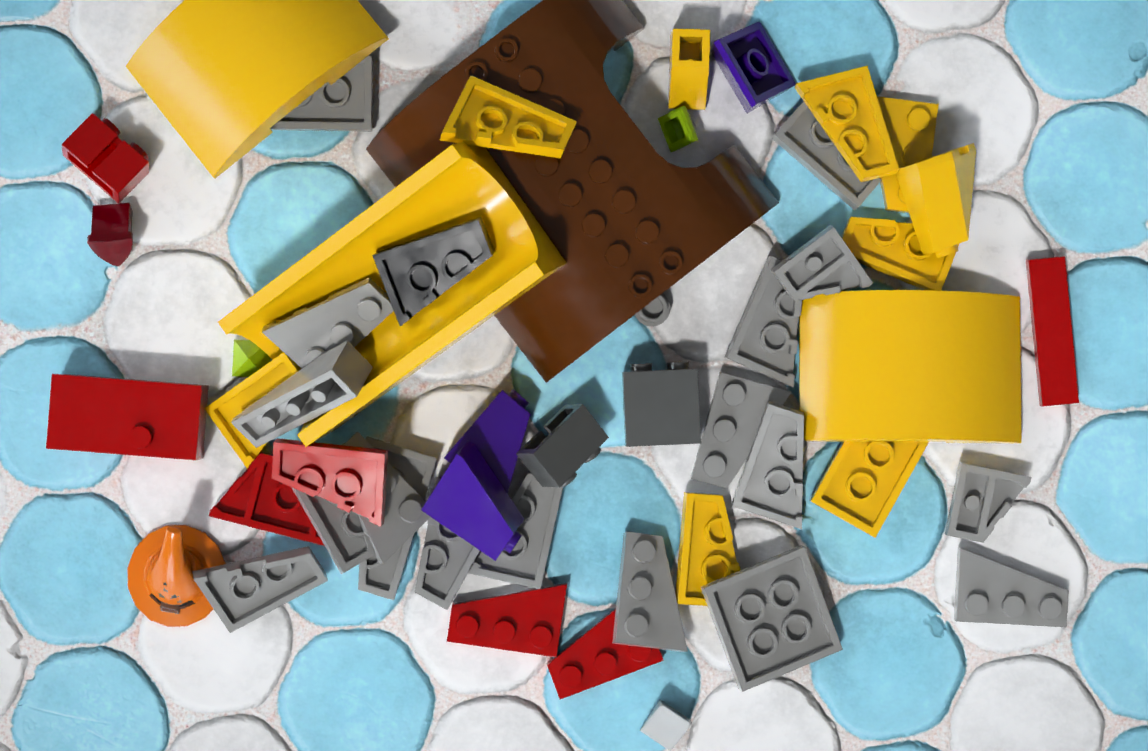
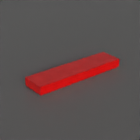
M1065 256L1026 260L1039 405L1043 407L1079 403Z

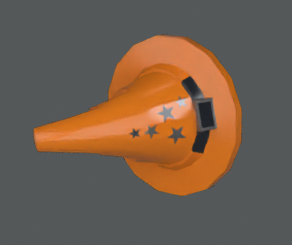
M167 525L149 533L134 549L127 567L128 589L135 606L149 620L167 627L189 626L206 618L213 610V607L194 581L192 571L224 565L226 562L219 546L204 531L188 525Z

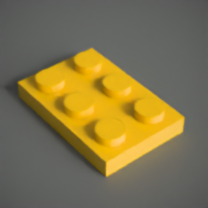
M844 441L841 443L809 501L876 538L929 442Z

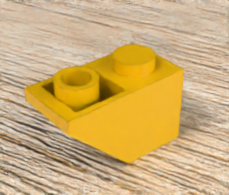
M672 29L670 35L668 109L686 106L687 110H705L709 75L710 30Z

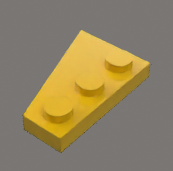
M877 96L898 167L902 168L932 157L939 104ZM896 174L881 177L880 184L885 210L909 213Z

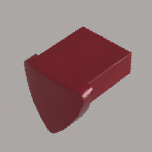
M130 203L94 205L92 209L91 235L87 237V244L98 257L113 266H120L125 262L132 250L133 211Z

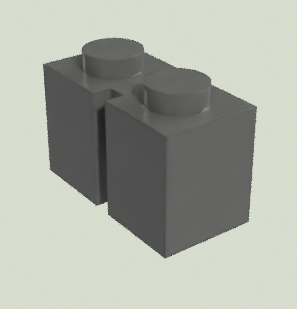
M565 404L543 426L549 435L546 437L542 431H538L516 454L542 487L562 488L576 478V471L584 463L598 456L601 452L600 446L609 437L583 404Z

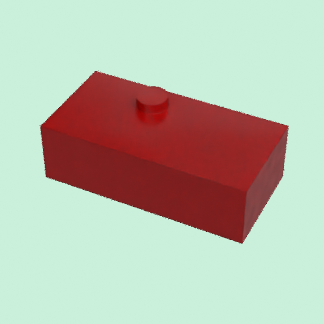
M52 374L46 449L184 460L203 459L207 416L204 408L207 407L209 385Z

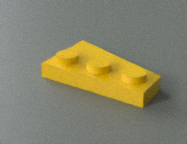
M868 66L796 83V91L860 182L897 174L899 171L898 163Z
M470 75L442 131L440 141L465 142L467 145L561 158L577 121Z
M850 217L841 237L860 264L923 290H942L956 254L955 252L937 258L935 252L923 254L913 223H902L895 220Z
M284 352L204 408L247 469L263 451L268 442L256 448L231 421L235 416L302 369Z
M684 492L675 593L677 604L707 606L701 586L741 570L736 559L732 542L733 535L722 495Z

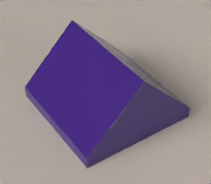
M760 21L718 39L710 49L747 114L796 85Z

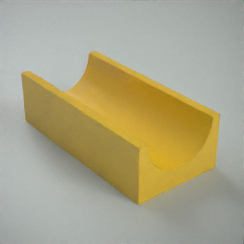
M465 142L452 144L218 321L226 335L237 334L247 338L273 360L282 354L283 351L262 333L263 326L274 321L277 323L292 316L294 312L304 307L310 308L323 302L330 295L369 277L386 292L372 255L378 251L482 217L495 253L402 326H399L393 311L354 347L373 368L357 397L303 424L300 433L297 435L305 447L338 429L566 264L564 258L485 147L467 145Z

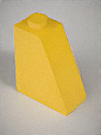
M974 143L899 168L896 174L923 254L935 252L937 258L947 256L959 251L957 244L969 239L976 158Z

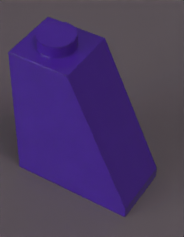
M514 389L509 394L502 390L444 459L451 463L459 450L469 440L477 447L508 494L518 459L516 453L521 449L531 414L525 408L530 403Z
M468 440L456 454L421 510L496 561L503 550L511 553L522 537V534L517 530L524 521V517L477 447Z

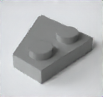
M831 225L771 269L787 294L794 301L810 299L820 294L840 293V290L856 287L866 288L874 284L837 230Z
M959 462L945 535L984 543L994 530L998 520L1006 515L1016 497L1023 488H1027L1030 484L1032 477Z

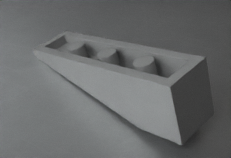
M346 341L321 354L235 416L231 423L257 448L357 397L373 367L349 341Z

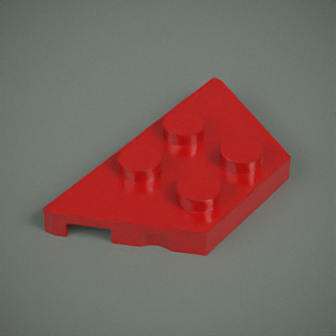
M260 453L209 512L210 517L325 546L293 489L272 479L273 455Z

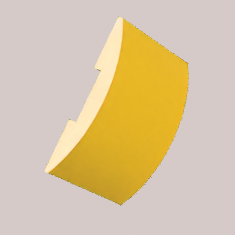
M184 0L147 37L126 67L213 178L216 179L273 133L270 129L273 125L327 82L330 85L334 84L389 38L358 0Z
M941 290L840 291V293L830 295L820 294L815 295L813 298L802 300L801 316H799V411L804 412V441L1022 443L1020 296Z

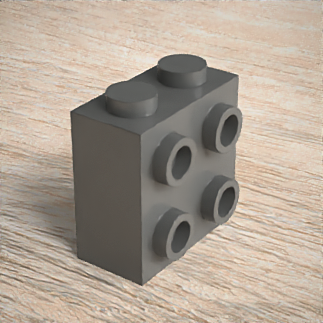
M689 362L667 363V370L652 371V363L630 364V372H622L625 446L701 444L698 369H689Z

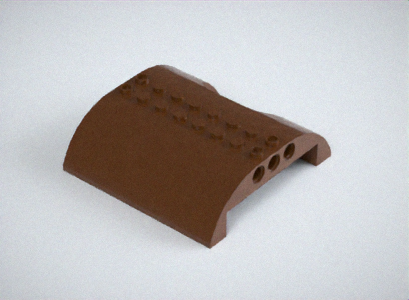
M542 0L415 98L376 135L366 148L367 152L391 183L397 187L452 144H456L440 141V138L470 75L577 121L561 158L485 147L566 261L565 265L494 315L546 383L779 203L735 145H732L701 166L689 168L676 166L668 163L656 152L618 103L604 80V61L612 49L616 51L644 29L643 25L623 0Z

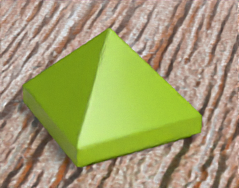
M681 106L658 118L670 152H675L698 141L695 124L686 106Z
M234 339L232 376L249 377L270 362L271 358L250 340Z

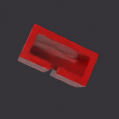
M92 113L61 144L62 154L119 204L149 174V161L147 160L149 157L136 143L132 142L129 145L125 140L122 141L118 138L120 131L107 118L100 120Z

